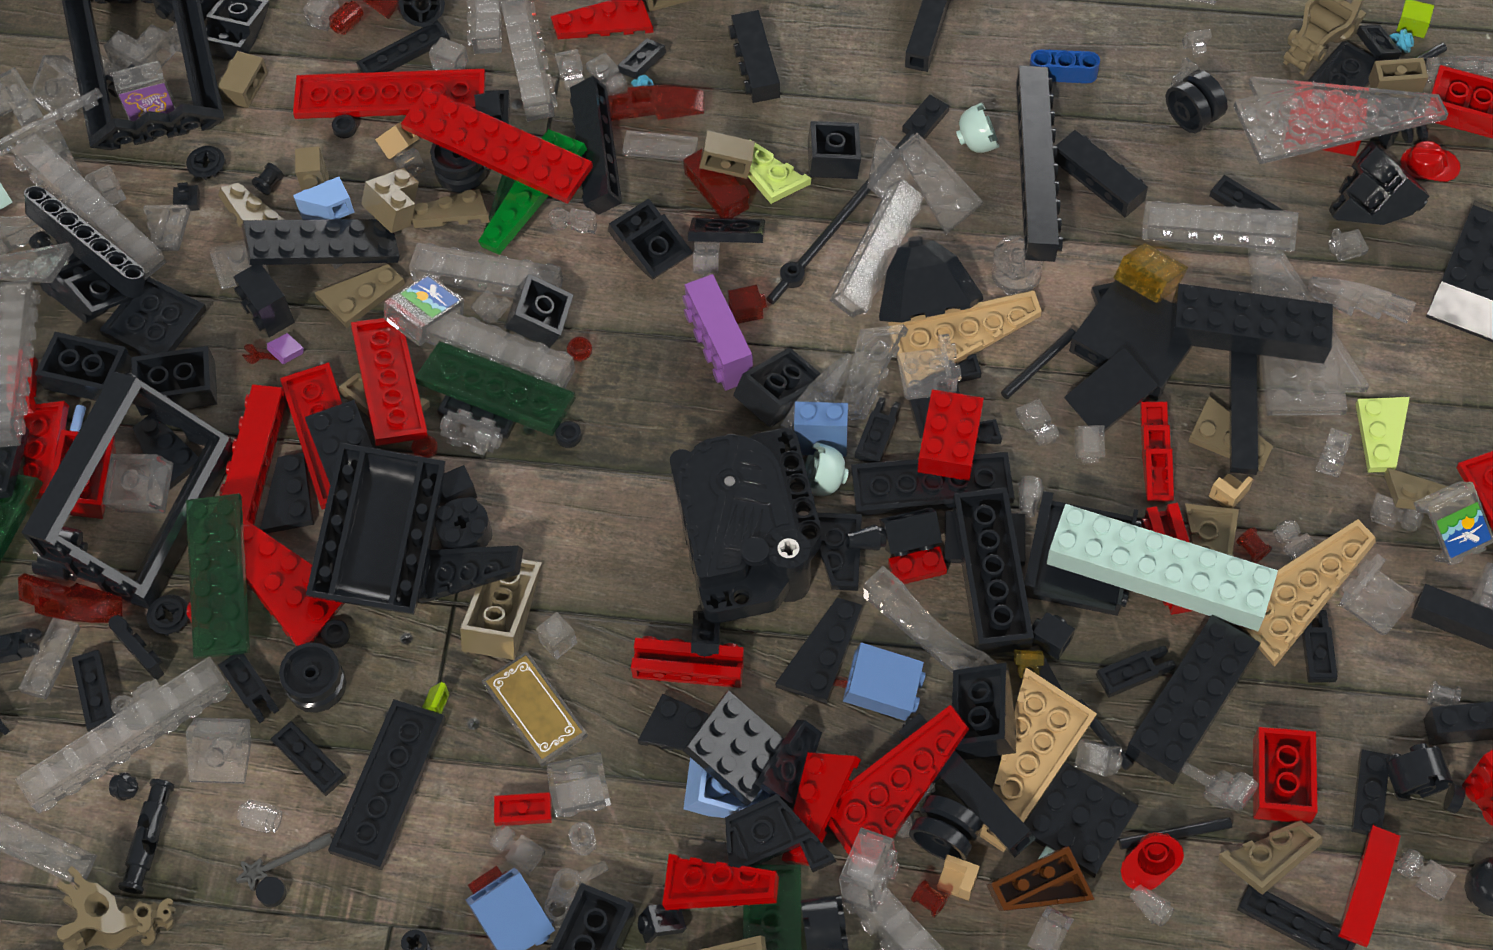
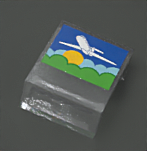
M427 274L384 302V320L418 346H421L427 342V327L448 313H451L459 320L463 318L464 299L446 287L440 280Z
M1459 481L1413 502L1418 513H1428L1443 552L1434 557L1436 562L1455 565L1462 562L1464 556L1470 553L1472 555L1481 553L1487 549V545L1493 543V534L1473 482Z

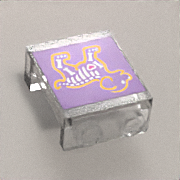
M159 61L112 73L117 95L130 121H136L147 111L169 114L177 108L173 92L169 90Z

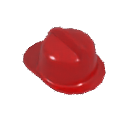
M1422 141L1406 150L1400 161L1401 167L1412 177L1440 182H1448L1455 179L1461 169L1460 162L1455 155L1442 149L1437 143L1432 141Z
M1154 832L1143 836L1138 845L1122 862L1120 870L1122 880L1128 887L1136 891H1148L1156 888L1182 864L1184 858L1183 847L1168 833Z

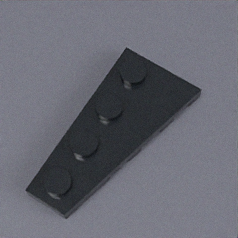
M519 545L430 550L419 602L422 604L519 575L523 549Z
M837 597L775 683L776 688L828 704L861 616L863 605Z

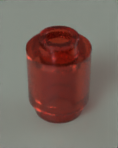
M354 1L345 2L329 16L331 29L337 34L345 35L361 21V17L364 15L363 10Z

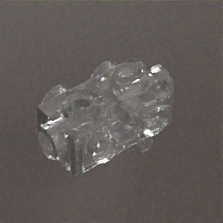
M458 408L457 413L448 411L447 415H444L440 423V435L448 438L447 443L462 447V444L471 446V452L485 456L486 452L493 453L494 448L498 449L500 447L503 435L500 434L501 428L495 426L496 421L481 417L480 421L473 419V413ZM461 424H464L466 426L463 427L462 432L464 433H461L459 431V427Z

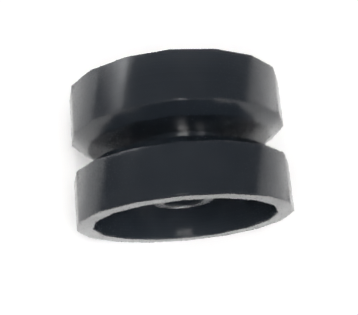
M1203 70L1192 72L1183 81L1167 89L1165 95L1166 104L1171 116L1181 128L1189 133L1196 134L1209 126L1210 122L1222 117L1228 109L1227 98L1219 82Z
M432 144L430 149L431 160L436 179L442 187L449 191L460 193L478 187L485 180L488 172L487 167L437 144Z
M305 643L296 646L286 654L280 665L279 677L281 685L292 703L305 712L318 713L329 710L340 701L345 693L347 681L344 670L334 652L321 643Z
M937 795L927 796L920 809L922 817L915 819L909 831V836L922 849L940 859L945 860L947 855H951L966 861L972 848L970 841L977 839L983 826L982 821L975 813L958 802Z

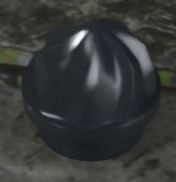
M123 772L119 775H114L109 783L110 795L120 801L133 798L139 789L136 777L131 776L129 773Z

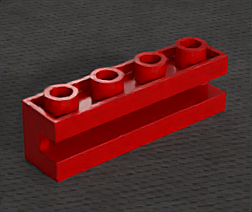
M1178 503L1167 504L1166 510L1160 512L1157 506L1146 508L1144 518L1141 519V528L1190 543ZM1163 601L1164 606L1169 607L1171 615L1193 611Z
M653 636L635 638V654L631 662V672L634 679L741 688L745 658L744 647H739L733 643L719 645V654L704 657L699 656L697 653H691V643L685 642L682 639L658 640Z

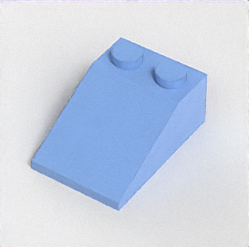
M690 758L684 810L711 817L725 818L771 797L769 793L761 789L752 803L746 806Z

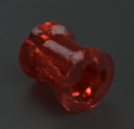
M1255 527L1245 531L1236 541L1239 546H1243L1251 555L1253 563H1257L1265 558L1272 550V547L1269 544L1266 545L1257 535L1258 531Z
M925 879L912 895L911 901L923 905L931 911V916L935 918L946 905L949 896L947 894L942 895L929 886V881Z

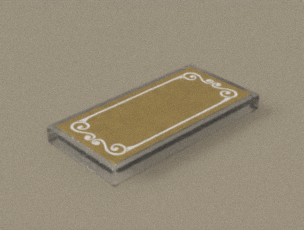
M527 651L481 681L541 767L588 737L585 729Z

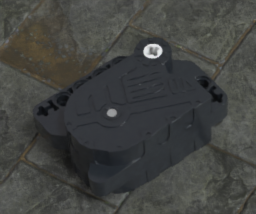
M781 428L757 433L750 438L727 434L726 436L706 439L697 444L691 452L685 449L674 451L670 456L671 474L681 514L686 545H688L691 568L695 576L699 603L705 619L714 624L776 611L782 602H795L804 598L811 586L810 562L821 547V526L796 433L792 429ZM784 444H787L789 451L785 452ZM790 465H793V466H796L797 468H795V469H788V468H786V467H787V466H790ZM795 488H800L803 491L793 492L792 490ZM801 511H806L809 514L801 516L798 513ZM811 534L814 535L815 538L807 539L805 535ZM749 538H761L768 544L769 557L763 565L750 566L743 561L741 547Z

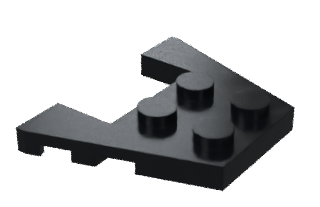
M976 354L968 356L967 360L959 364L955 363L949 366L948 370L937 376L934 374L907 389V397L919 438H923L932 389L960 394L957 383L981 378L982 372ZM996 419L980 422L977 443L1001 444L1002 437Z
M778 794L725 817L729 866L755 867L800 846L812 872L836 862L833 854L806 827Z

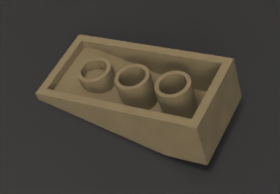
M522 559L519 575L476 588L460 628L462 651L515 660L524 634L542 562Z

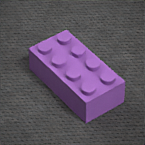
M711 274L685 284L686 295L682 296L686 307L684 314L688 323L693 322L695 327L693 332L697 342H702L705 347L703 353L707 363L712 362L714 366L712 371L716 382H721L726 391L737 387L742 374L753 368V360L747 342L714 275Z

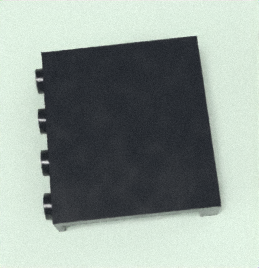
M1119 274L1072 337L1069 351L1100 368L1121 349L1125 348L1158 385V388L1149 395V397L1158 401L1163 394L1165 385L1193 346L1192 344L1170 342L1172 302L1160 297L1155 291L1140 286L1133 279Z
M1043 491L1024 582L1026 597L1118 616L1120 607H1126L1129 591H1124V588L1047 564L1055 532L1065 504L1068 503L1053 501L1054 493ZM1068 504L1141 527V520H1137V509H1134L1133 516Z

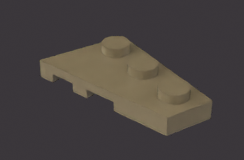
M1300 820L1269 833V837L1255 843L1252 840L1246 842L1238 850L1229 852V850L1219 854V860L1263 895L1322 844V836Z

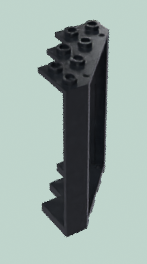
M62 0L90 148L116 150L121 148L120 145L128 144L132 141L134 145L153 142V137H161L167 134L168 138L187 134V130H194L201 127V131L212 129L224 119L200 0H172L193 105L181 104L169 114L147 111L136 121L113 118L91 1Z
M113 371L21 533L41 558L64 564L74 577L97 584L106 596L148 609L160 597L226 472L227 463L231 461L233 456L231 438L202 421L197 415L185 410L166 395L154 390L135 375L127 372L121 374ZM131 404L151 409L160 423L182 429L189 442L205 446L133 580L58 536Z

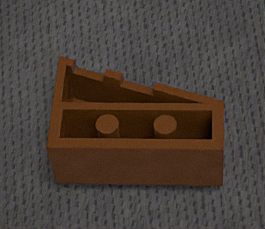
M1069 846L1058 849L986 884L999 911L1095 900Z

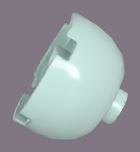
M982 103L972 106L961 115L959 120L960 130L956 131L961 145L966 143L968 148L976 153H984L1000 147L996 142L998 139L989 116L984 114L983 110H985V107Z
M817 442L812 447L816 451L814 455H808L805 468L812 495L827 496L838 490L841 484L846 483L848 469L845 468V460L837 449Z

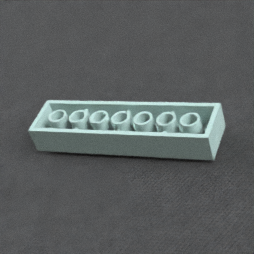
M1065 504L1047 559L1048 565L1208 616L1214 615L1221 620L1255 631H1259L1265 617L1278 570L1068 504Z

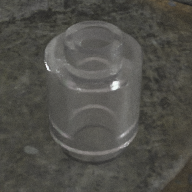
M249 799L245 804L242 803L240 805L237 819L240 820L241 827L264 833L276 832L281 823L282 811L278 810L274 805Z

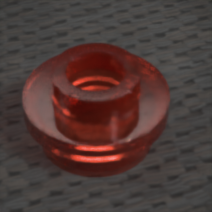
M584 337L573 338L567 346L568 356L575 361L588 359L592 354L590 341Z
M427 435L426 439L414 440L412 443V452L415 456L432 458L437 453V441L430 435ZM424 446L429 447L426 450H421Z

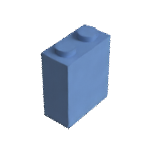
M795 401L794 432L798 437L802 455H814L816 449L812 447L818 442L837 449L842 456H847L848 403Z
M860 643L854 652L843 702L906 721L911 713H916L920 698L916 697L918 688L922 687L925 679V672H922L924 662Z
M516 868L511 869L465 899L496 950H527L534 944L538 946L546 942L550 938V934L555 931L524 878Z

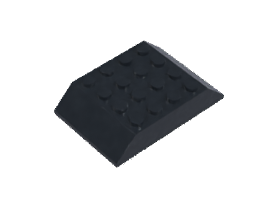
M1474 201L1426 317L1493 342V207Z
M340 443L306 597L414 615L421 596L434 535L437 510L439 509L442 496L446 461Z

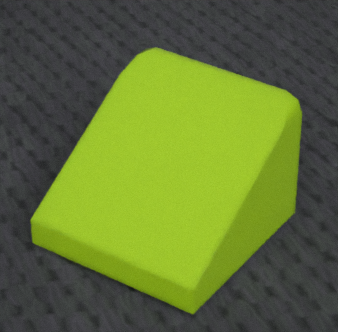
M440 682L431 687L422 708L442 714L449 697L445 683Z

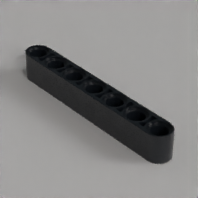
M32 186L24 191L25 214L123 295L130 298H137L143 295L144 269L46 189Z

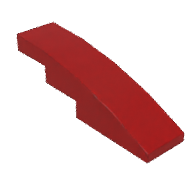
M1141 402L1140 423L1146 500L1174 501L1173 454L1170 446L1167 402Z
M1374 825L1371 827L1364 854L1359 861L1354 884L1350 888L1338 937L1367 948L1386 892L1400 835Z

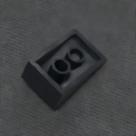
M789 347L743 373L733 396L761 419L762 422L772 427L795 410V401L804 402L827 378Z
M999 663L953 670L952 706L969 728L955 751L963 760L1016 753V721L1008 664Z

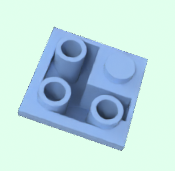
M340 177L327 180L322 184L293 195L302 220L340 219L354 213L350 197Z

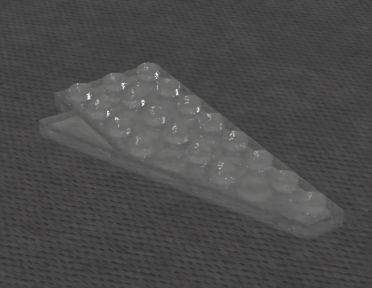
M1255 76L1250 77L1248 83L1254 96L1235 100L1233 106L1259 164L1443 121L1448 116V112L1439 94Z
M1274 237L1248 238L1247 247L1253 293L1315 302ZM1333 328L1332 349L1324 364L1260 355L1267 416L1346 415L1348 409L1345 392H1367L1369 388L1368 382Z

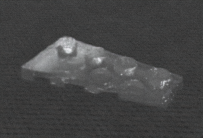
M918 133L899 147L898 152L945 235L982 206L983 201Z
M68 242L0 255V280L52 283L62 267L68 263L74 249Z

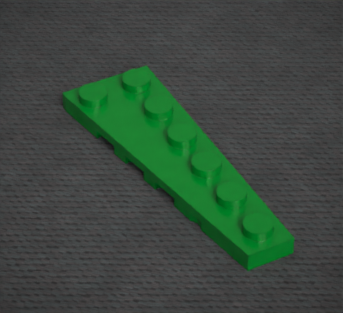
M550 129L541 138L579 156H582L587 150L583 142ZM515 181L478 240L481 247L500 255L549 195Z

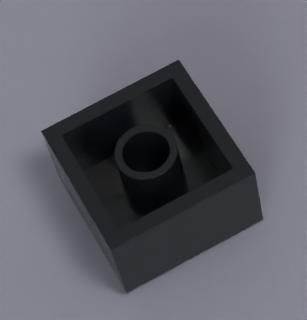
M811 121L807 141L809 177L858 179L861 163L859 123Z
M252 265L233 276L237 285L234 290L241 300L240 304L246 314L250 313L252 315V321L259 331L264 330L268 337H271L295 323L284 294L262 265Z
M528 273L517 287L504 328L550 348L561 336L573 294Z

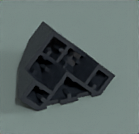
M1371 141L1354 160L1351 166L1354 172L1351 178L1347 176L1338 191L1341 195L1331 204L1329 212L1336 220L1385 225L1411 216L1416 210L1420 211L1427 204L1429 194L1406 170Z
M921 236L909 238L908 242L898 247L887 269L879 320L901 323L911 321L912 317L921 313H925V317L945 314L946 308L970 309L983 300V294L955 254L934 240H924Z

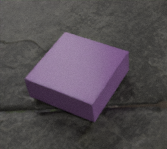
M288 333L267 343V350L282 364L303 354V347Z

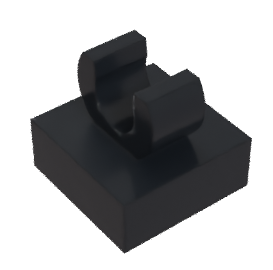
M188 182L177 183L178 187H173V209L175 213L200 210V190L198 185L189 186Z

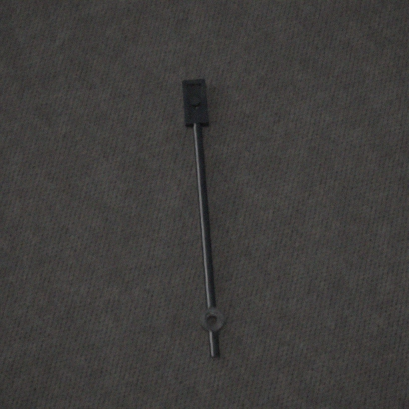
M929 94L902 126V132L906 135L797 262H788L781 267L780 282L766 298L770 304H775L787 288H797L803 284L805 280L804 268L913 140L916 139L922 143L949 112L948 104Z

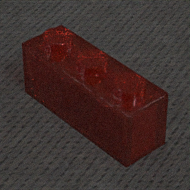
M702 149L683 159L685 175L720 218H734L749 209V191L744 185H740L737 182L736 176L699 168Z

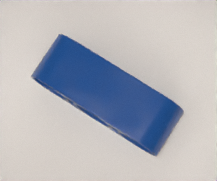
M1041 49L1034 51L1030 58V66L1048 67V77H1052V82L1092 83L1097 79L1100 65V57L1090 51Z

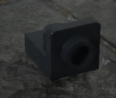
M662 904L647 906L638 917V930L643 935L645 943H651L657 936L680 934L687 929L682 910H665Z

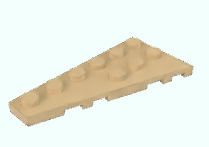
M1035 291L979 302L970 309L960 310L952 308L945 310V314L931 317L920 315L912 317L911 321L901 323L888 322V330L907 389L934 374L942 373L949 366L955 363L958 364L968 356L981 351L1041 317L1042 310Z
M1359 519L1278 570L1265 617L1259 631L1239 625L1245 634L1261 642L1259 650L1274 667L1376 543L1375 536Z
M1028 668L1025 669L1014 710L1016 753L1002 755L993 786V791L1023 823L1097 715V713ZM983 825L980 837L1002 852H1005L1006 848Z

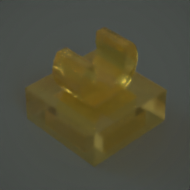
M1014 650V662L1016 665H1019L1017 669L1019 677L1023 678V670L1026 667L1033 668V672L1039 675L1038 666H1044V654L1042 651Z

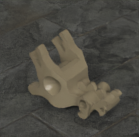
M1308 0L1305 4L1301 30L1298 33L1296 29H1293L1288 36V45L1291 48L1285 53L1283 64H1293L1301 69L1300 74L1304 76L1313 60L1319 63L1324 58L1327 52L1325 49L1326 44L1329 42L1339 43L1351 39L1357 33L1359 26L1362 25L1360 23L1366 15V12L1360 10L1364 0H1353L1351 4L1345 0Z
M72 866L68 869V873L74 877L75 885L65 884L62 881H59L56 885L59 890L66 894L63 902L77 913L75 922L63 925L57 931L59 940L64 942V950H84L91 946H102L108 950H116L122 947L129 939L140 935L146 937V939H141V943L144 946H151L156 940L157 928L164 927L169 931L174 926L175 921L172 913H176V909L172 907L174 904L172 899L167 898L163 900L159 906L155 902L149 906L139 901L134 910L124 906L120 911L114 895L98 883L86 881L80 872Z

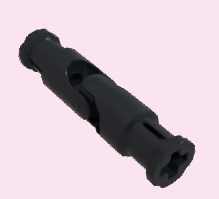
M150 780V793L147 801L143 803L137 828L126 858V872L123 881L119 882L118 889L124 892L143 894V881L146 872L150 871L159 835L168 811L167 801L170 792L174 791L175 787L173 783L166 780ZM143 843L147 844V848L145 850L143 848Z

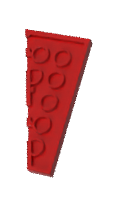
M222 503L205 521V528L220 548L227 553L233 561V565L235 567H242L240 572L247 580L248 585L269 613L275 617L287 637L289 636L296 646L313 643L322 632L323 627L327 622L331 621L344 603L306 597L312 564Z
M949 705L850 782L847 791L842 792L836 805L838 810L834 818L831 817L828 826L864 877H868L968 732V726L953 706Z

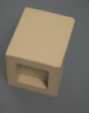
M400 122L375 140L387 158L391 159L420 138L403 130Z
M1227 474L1223 479L1219 477L1213 484L1209 497L1224 508L1233 509L1250 490L1253 479L1248 476L1242 483L1231 474Z
M947 855L937 889L969 901L980 866Z

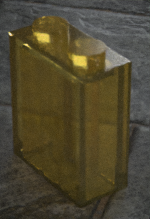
M1144 243L1123 257L1113 278L1158 303L1177 289L1178 283H1181L1188 267Z

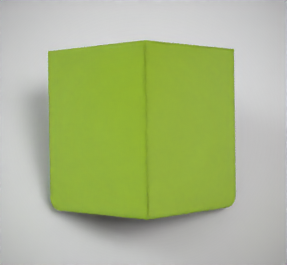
M1405 0L1396 31L1400 33L1402 29H1406L1408 33H1412V36L1425 38L1434 5L1414 0Z

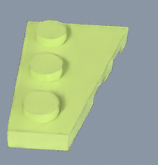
M755 143L748 177L771 204L811 185L812 178L806 174L800 175L794 171L792 165L781 163L773 157V153Z
M1410 397L1357 400L1356 410L1368 473L1386 472L1387 468L1396 469Z

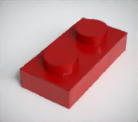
M940 546L909 553L904 556L888 558V565L895 586L947 574Z
M550 792L494 796L495 826L552 823Z

